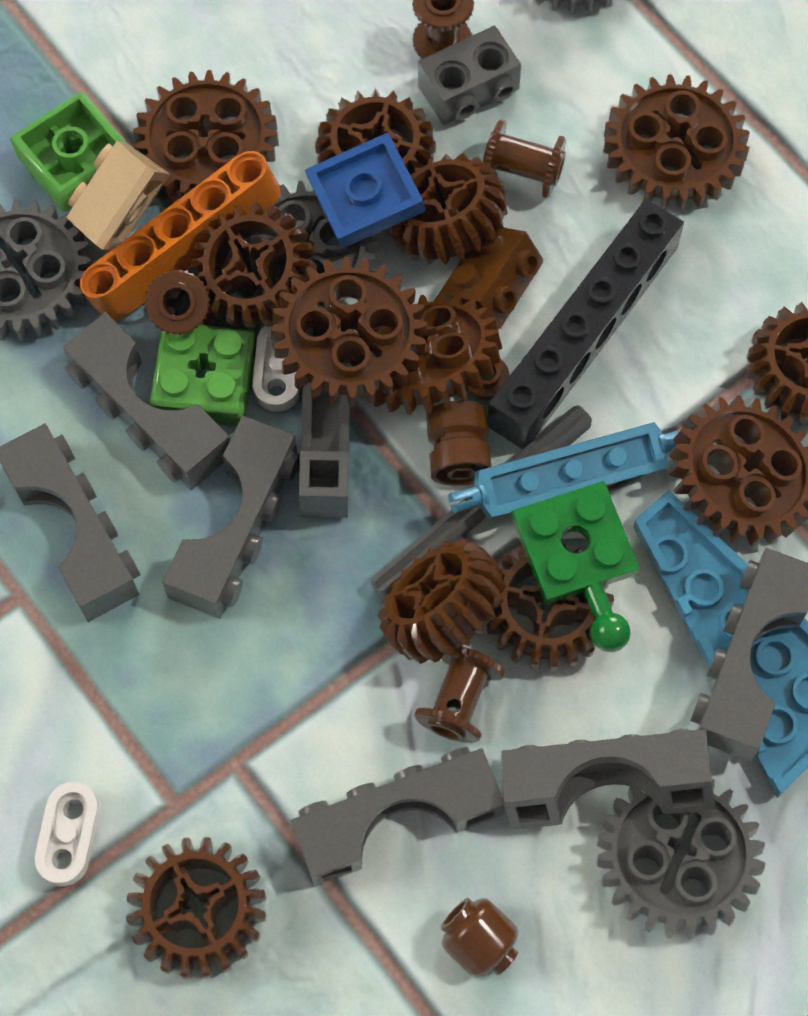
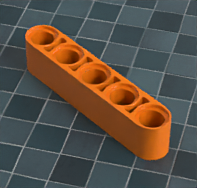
M254 151L243 152L237 155L88 267L80 279V288L101 316L106 312L114 321L121 320L146 302V291L149 290L148 286L152 284V281L156 280V276H160L168 270H189L191 268V260L203 257L195 249L194 242H208L209 237L204 232V226H210L216 230L221 225L218 222V213L224 214L230 220L234 218L233 211L235 205L241 206L247 214L253 202L259 203L264 212L271 205L273 206L280 197L281 187L265 157L259 152Z

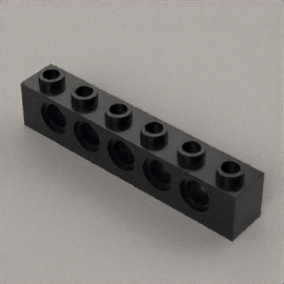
M648 199L642 202L489 402L488 428L522 450L536 438L678 249L684 226L683 220Z

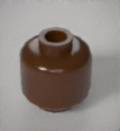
M469 898L464 899L450 912L440 927L444 932L442 946L445 952L473 977L486 975L490 971L500 975L512 964L518 955V951L513 948L517 940L518 928L487 898H481L473 902Z

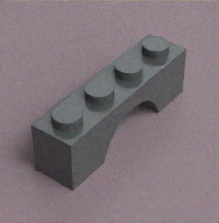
M106 312L63 346L69 363L65 370L71 379L82 389L88 385L98 395L95 400L109 418L114 420L119 416L128 425L126 433L142 451L150 448L160 458L156 462L162 472L172 482L176 483L180 479L192 491L224 463L223 454L230 442V436L199 405L181 410H162L146 404L133 392L134 378L142 363L136 342Z
M310 328L304 333L312 337H318L326 332L320 328ZM351 357L342 359L340 363L351 367ZM311 383L303 386L299 471L300 517L348 518L350 405L346 395H340L335 405H330L329 392L323 391L316 399H312Z
M243 415L223 454L227 474L237 483L242 491L240 508L234 519L220 532L206 538L182 540L162 581L167 598L221 619L227 605L233 607L237 602L243 586V580L239 579L246 563L253 564L257 559L263 542V538L259 535L266 521L272 523L276 518L282 502V496L279 495V492L285 480L292 481L300 465V454L297 453L295 435Z
M44 423L0 446V462L23 505H52L64 510L76 521V537L73 547L58 568L87 622H90L138 596L139 592L133 579L139 577L140 572L128 550L119 554L111 540L118 537V533L106 511L97 515L90 501L97 498L84 472L75 476L68 463L75 460V457L64 436L61 434L54 438L48 426Z
M767 547L758 563L749 560L739 586V588L748 591L742 606L733 604L723 629L724 632L732 634L726 651L720 648L716 649L707 676L715 679L710 696L700 693L690 719L691 722L699 724L697 730L706 729L708 746L749 762L753 760L760 749L775 706V702L761 690L753 676L750 663L752 644L770 631L782 628H798L808 612V563Z
M676 729L669 733L643 736L627 734L615 739L596 741L574 740L568 744L549 746L525 745L518 749L501 750L503 803L511 830L562 825L567 811L580 796L592 789L606 785H626L645 792L658 804L663 814L716 809L706 729Z
M462 747L441 757L442 763L424 770L422 765H414L397 772L393 776L395 779L393 782L377 788L374 783H366L346 793L347 799L329 806L327 801H318L298 811L300 817L292 819L291 823L314 887L361 870L363 850L370 833L382 820L395 813L408 810L428 812L441 818L456 833L502 816L505 808L503 797L483 748L470 752L468 747Z

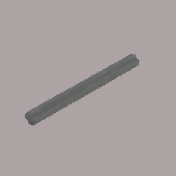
M573 406L508 462L571 445L590 429L591 416L581 406ZM480 506L458 513H453L452 510L372 577L371 585L375 592L383 598L392 590L390 583L400 578L402 575L401 570L408 569L413 564L414 558H422L431 547L437 550L446 541L453 544L464 537L486 518Z

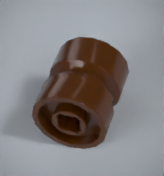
M459 400L451 401L449 408H445L440 403L433 407L431 413H426L428 442L434 446V450L429 454L431 479L436 483L450 486L474 484V472L492 467L490 445L485 442L489 436L487 409L482 404L474 401Z

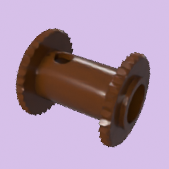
M413 0V12H415V16L418 17L417 20L421 21V23L417 24V28H414L415 32L413 33L412 41L413 47L421 59L472 36L466 21L469 20V17L472 16V11H474L473 0Z
M499 120L489 136L483 163L485 165L490 164L493 170H500L544 183L542 197H550L554 186L558 184L566 157L565 137L559 136L555 147L551 148L505 135L507 121Z
M175 269L172 271L168 270L166 273L156 276V280H153L152 284L148 286L149 290L146 291L147 296L145 297L146 312L148 313V318H151V322L156 325V328H160L161 331H166L167 334L172 333L176 335L178 333L182 335L183 333L188 334L189 331L193 332L195 328H199V324L211 326L214 323L216 316L211 313L212 305L209 304L211 299L208 297L210 293L207 292L204 282L200 281L199 277L195 276L194 273H189L188 270L183 271L182 269L178 271ZM183 294H189L190 307L188 311L178 316V310L174 308V303Z
M460 646L457 648L454 656L451 657L444 654L441 658L449 667L433 709L417 708L414 716L418 723L437 735L455 741L475 743L480 740L482 733L470 722L486 679L489 681H499L503 679L505 672L503 667L491 657L476 650ZM450 708H456V709H458V711H457V712H452V711H450V710H448V709H450Z

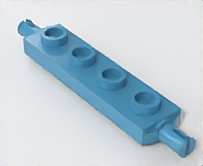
M652 422L474 472L473 488L449 493L448 495L449 503L467 498L468 501L457 503L450 507L453 513H458L480 506L487 519L601 481H605V484L609 485L668 468V453L676 445L673 439L679 430L663 434L657 424Z

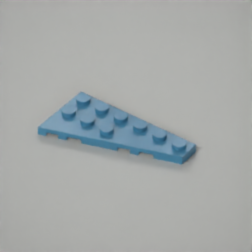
M668 490L635 520L633 528L709 669L716 649L720 648L726 651L732 634L724 632L723 629L733 604L742 606L748 592L739 588L747 563L718 536H713V531L705 523L700 526L697 525L698 517L691 510L684 511L683 507L685 504ZM805 618L798 628H782L764 634L752 644L750 653L751 669L757 684L775 702L760 749L755 757L777 798L808 769V621Z

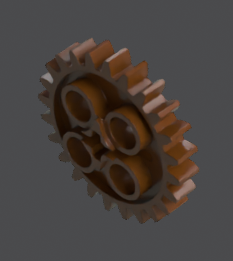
M208 70L204 80L198 81L193 71L189 72L188 83L182 84L179 79L173 77V89L168 91L158 86L159 101L146 98L144 102L147 113L140 112L136 115L139 127L133 129L136 142L134 148L170 173L163 184L167 197L172 196L177 190H180L181 197H183L243 152H259L265 157L267 162H275L276 160L274 147L279 146L278 131H276L278 128L276 115H272L269 100H261L259 88L248 92L247 82L244 78L235 85H232L229 72H226L220 81L214 80L212 70ZM183 116H192V117L189 118V119H184V120L179 119V118H181V117H183ZM227 117H237L233 120H223ZM180 154H189L186 158H175ZM224 155H234L230 159H220Z
M668 74L666 84L661 86L654 77H650L648 90H645L637 83L634 84L632 96L620 95L618 107L611 108L609 122L605 124L604 137L606 138L604 140L603 153L609 154L607 168H618L615 178L617 183L630 180L629 195L641 189L645 191L644 200L648 199L651 201L654 196L660 197V204L663 209H666L670 199L677 201L680 210L685 209L687 199L691 198L699 208L703 207L705 194H708L714 200H718L722 187L731 190L735 176H741L750 148L747 146L750 132L749 130L742 129L745 115H734L736 101L722 104L723 89L709 94L706 92L708 87V81L706 80L700 83L697 88L692 87L690 75H686L682 85L675 83L672 74ZM675 113H681L687 117H680L675 115ZM646 134L651 136L652 138H643L638 135ZM700 145H708L714 149H705ZM672 166L677 168L678 171H670L664 167Z
M344 257L341 269H335L327 259L324 260V273L318 274L316 270L309 266L306 268V283L293 277L291 279V291L293 294L288 292H281L279 294L280 306L282 308L273 309V322L277 325L271 326V339L277 342L274 344V356L278 359H284L282 361V373L284 375L296 372L294 384L297 389L305 386L307 383H311L312 399H316L323 391L329 392L330 405L333 406L340 395H346L350 407H354L357 395L364 394L366 400L370 404H374L375 390L380 389L390 397L393 395L392 380L406 385L409 375L407 369L418 370L420 357L417 354H424L426 340L421 338L427 334V322L421 320L424 314L423 304H413L416 295L414 288L401 291L403 285V276L401 274L390 280L386 279L387 265L383 264L374 273L369 271V262L366 258L360 263L358 269L352 268L348 257ZM342 297H353L358 302L352 305H344L337 300ZM322 305V306L326 307L329 311L325 310L324 308L318 307V306ZM378 326H388L393 329V332L382 335L374 332L372 329ZM310 328H320L326 333L322 336L312 337L304 332ZM370 351H371L372 353L376 354V355H382V356H381V357H375V356H373V355L370 353ZM347 357H353L362 363L358 366L347 367L341 364L340 361Z
M439 293L433 302H428L426 296L421 295L418 304H423L424 314L421 320L427 322V334L421 337L426 340L424 354H417L420 357L419 368L417 371L407 369L409 375L406 385L392 380V396H387L380 389L375 390L374 406L379 407L386 403L389 412L393 413L401 405H404L407 415H411L417 405H423L426 413H431L434 403L441 402L445 408H449L451 405L450 398L455 395L463 400L468 399L466 392L468 387L482 389L483 384L480 376L490 377L494 375L492 364L501 362L498 350L503 349L496 320L494 317L490 318L487 307L478 309L477 302L474 299L463 305L461 295L458 294L449 302L445 301L443 293ZM378 326L373 331L386 335L392 333L393 329L388 326ZM370 351V353H371L373 356H375V357H381V356H382V355H376V354H374V353H372V352ZM351 357L352 367L362 363L357 358Z
M736 396L730 405L727 404L723 397H720L712 407L705 403L695 415L691 414L673 439L676 445L668 457L676 461V463L670 469L669 475L682 479L673 490L674 494H688L690 499L684 505V511L697 508L701 513L696 524L700 526L708 520L714 523L713 536L715 537L724 529L730 530V539L733 544H736L746 534L750 546H755L763 537L770 545L781 535L786 538L790 536L808 519V446L803 447L801 444L807 432L803 430L793 433L790 430L794 420L792 416L787 417L782 422L778 420V407L776 405L772 406L765 413L761 411V403L758 398H755L747 408L741 396ZM736 435L739 436L740 438H742V439L745 441L746 444H744L743 442H741V441L736 437ZM708 465H711L714 468H716L719 474L713 472ZM773 467L777 468L782 475L778 474ZM745 496L752 499L756 506L750 504Z

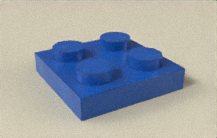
M389 133L305 169L308 181L341 249L426 211L423 199Z

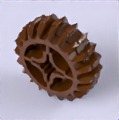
M376 88L371 97L366 98L357 90L354 102L341 97L338 104L339 110L328 108L326 121L320 122L318 127V137L315 141L318 164L341 154L342 151H348L386 133H389L410 175H412V168L414 166L422 168L428 165L429 158L434 162L433 156L436 153V141L433 137L431 122L426 121V114L423 112V108L413 109V102H411L410 97L397 102V95L394 90L387 98L380 97V93ZM390 129L400 133L408 142L402 141V136L392 133Z
M446 153L441 161L433 162L429 158L428 165L422 168L414 166L412 168V175H410L423 199L426 211L387 229L391 237H393L396 246L400 248L402 253H407L413 261L423 259L430 265L439 258L446 265L450 258L455 256L460 257L464 261L465 253L471 250L480 252L481 243L483 241H494L495 230L504 228L503 219L508 214L504 185L501 180L499 181L497 173L492 169L491 165H485L479 157L469 160L462 153L456 159H451Z
M254 202L247 214L241 206L235 205L233 211L234 218L229 220L224 214L218 213V222L221 225L216 230L210 226H204V232L209 237L207 243L194 242L195 249L203 257L191 260V267L195 271L200 272L196 276L199 277L200 281L204 282L207 292L210 293L208 297L211 299L209 304L212 305L211 313L217 318H222L226 315V321L234 327H237L243 320L244 325L248 329L254 330L260 317L267 327H271L274 324L273 309L282 308L280 306L279 294L281 292L293 294L291 291V279L294 277L306 283L307 279L304 276L306 275V268L309 266L317 272L315 263L308 260L315 254V248L311 243L305 242L308 238V233L302 226L296 227L297 221L291 214H285L281 217V211L272 205L264 213L262 206ZM254 235L276 237L270 242L265 239L258 244H250L245 240V238ZM232 249V259L230 263L225 268H223L224 261L228 253ZM246 253L256 260L257 271L262 277L261 280L252 272L251 262L247 258ZM287 257L284 273L276 284V271L285 263L284 258ZM249 288H258L263 293L261 296L249 299L230 296L237 290L242 293Z
M803 302L796 305L793 313L784 306L778 311L776 318L768 316L764 320L761 329L755 331L751 340L752 347L749 348L746 357L747 362L751 363L747 370L748 379L756 380L753 386L754 395L768 394L764 402L765 408L768 409L774 405H779L782 408L780 411L781 420L787 418L790 412L798 414L797 420L799 425L806 423L808 419V364L806 363L808 360V310ZM806 338L802 343H788L787 347L780 346L793 339Z
M463 539L457 540L453 544L446 541L437 550L432 547L429 548L425 556L420 559L414 558L413 564L408 569L401 570L402 575L400 578L390 583L391 592L382 598L381 602L384 607L380 609L377 616L381 620L379 628L383 631L384 637L400 655H404L408 660L414 659L419 664L427 662L429 659L436 663L441 660L444 654L452 657L460 646H470V639L477 633H484L482 627L487 621L494 620L496 617L493 609L500 606L503 602L500 594L503 593L506 585L502 581L503 574L498 569L499 565L482 547L479 548L474 542L466 543Z
M561 541L563 547L566 549L565 543ZM519 546L518 549L519 560L506 553L502 557L504 569L498 568L503 574L502 581L506 585L503 593L500 594L503 602L500 606L493 609L496 616L494 620L486 624L488 635L501 634L496 642L498 650L502 651L510 646H514L511 660L514 663H518L524 654L531 656L529 664L532 670L538 669L540 659H548V667L552 672L558 670L560 657H563L570 667L577 665V651L583 656L591 657L595 650L591 638V626L595 618L585 594L581 593L585 603L579 602V597L576 596L555 602L551 612H548L547 621L543 623L544 610L541 609L544 601L538 585H522L521 589L515 588L521 581L534 576L523 547ZM579 548L573 553H582L583 551ZM608 585L603 586L604 590L608 588ZM606 593L609 603L612 607L614 603V596L613 594ZM509 607L516 608L517 614H522L532 621L534 634L527 632L519 626L512 617ZM574 622L582 623L576 630L567 635L548 638L550 631L556 626H572Z
M187 837L182 839L183 853L176 855L170 844L162 847L163 854L167 860L161 865L154 857H147L145 863L153 874L150 878L141 873H136L133 877V881L143 888L144 892H132L127 895V902L130 905L141 907L142 909L128 914L126 920L130 926L144 925V927L134 933L132 940L137 946L151 942L143 954L149 962L158 959L165 953L160 965V969L164 973L169 974L177 962L181 961L180 976L183 979H190L193 974L194 964L199 963L202 977L208 979L212 977L210 963L212 961L218 960L224 972L232 969L231 963L226 956L232 950L239 958L246 959L249 953L244 945L240 943L243 937L252 942L259 941L260 933L255 928L249 926V922H265L266 913L259 908L251 907V905L265 901L266 893L263 889H249L257 884L260 880V875L257 870H249L242 873L249 862L245 854L242 853L228 862L232 854V847L229 843L224 842L214 855L212 854L213 842L210 837L202 839L199 851H194L192 841ZM192 869H210L223 874L230 881L222 885L216 882L212 885L200 886L192 881L187 871ZM174 879L178 891L177 898L173 905L163 911L164 916L156 920V907L160 894L165 886ZM187 887L190 888L194 897H198L202 903L210 901L209 906H203L206 910L203 916L208 924L207 929L204 928L199 918H196L191 912L184 914L185 909H190L187 904L190 901L186 892ZM238 895L236 918L227 933L220 937L215 924L216 916L221 909L229 905V899ZM184 929H194L200 932L207 946L199 948L180 947L169 942L162 935L171 930L177 933Z

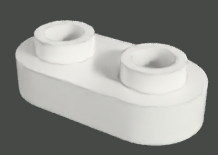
M265 325L257 338L252 384L257 403L262 408L271 412H282L295 405L299 399L301 388L297 389L294 384L296 372L287 375L282 373V361L284 359L275 358L274 344L277 342L271 339V327ZM276 386H281L285 389L281 395H272L269 391Z
M64 783L58 786L47 800L35 852V866L39 874L47 882L55 886H69L78 882L88 869L100 815V805L92 790L82 783ZM71 805H83V813L80 817L76 819L67 818L66 813ZM63 853L71 854L72 862L70 866L65 869H57L55 866L57 857Z

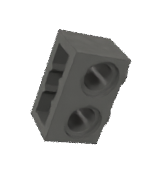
M495 25L418 61V87L443 125L456 119H466L473 115L477 109L493 101L500 102L508 99L520 86L521 63ZM487 68H492V69H496V70H494V71H488V70H485V69H487ZM454 86V87H458V88H457V89H448V88H446V87Z

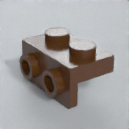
M510 228L495 230L494 241H483L480 252L471 250L465 253L464 261L460 260L439 293H443L446 302H449L457 294L461 295L463 305L472 299L476 300L478 309L487 307L490 318L494 317L498 329H501L528 285L537 274L543 263V258L526 231Z

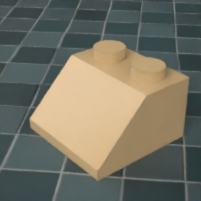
M117 141L114 146L107 144L102 149L93 164V167L98 169L89 184L82 182L76 188L68 202V205L73 208L66 218L102 250L113 249L129 237L170 175V173L129 144Z

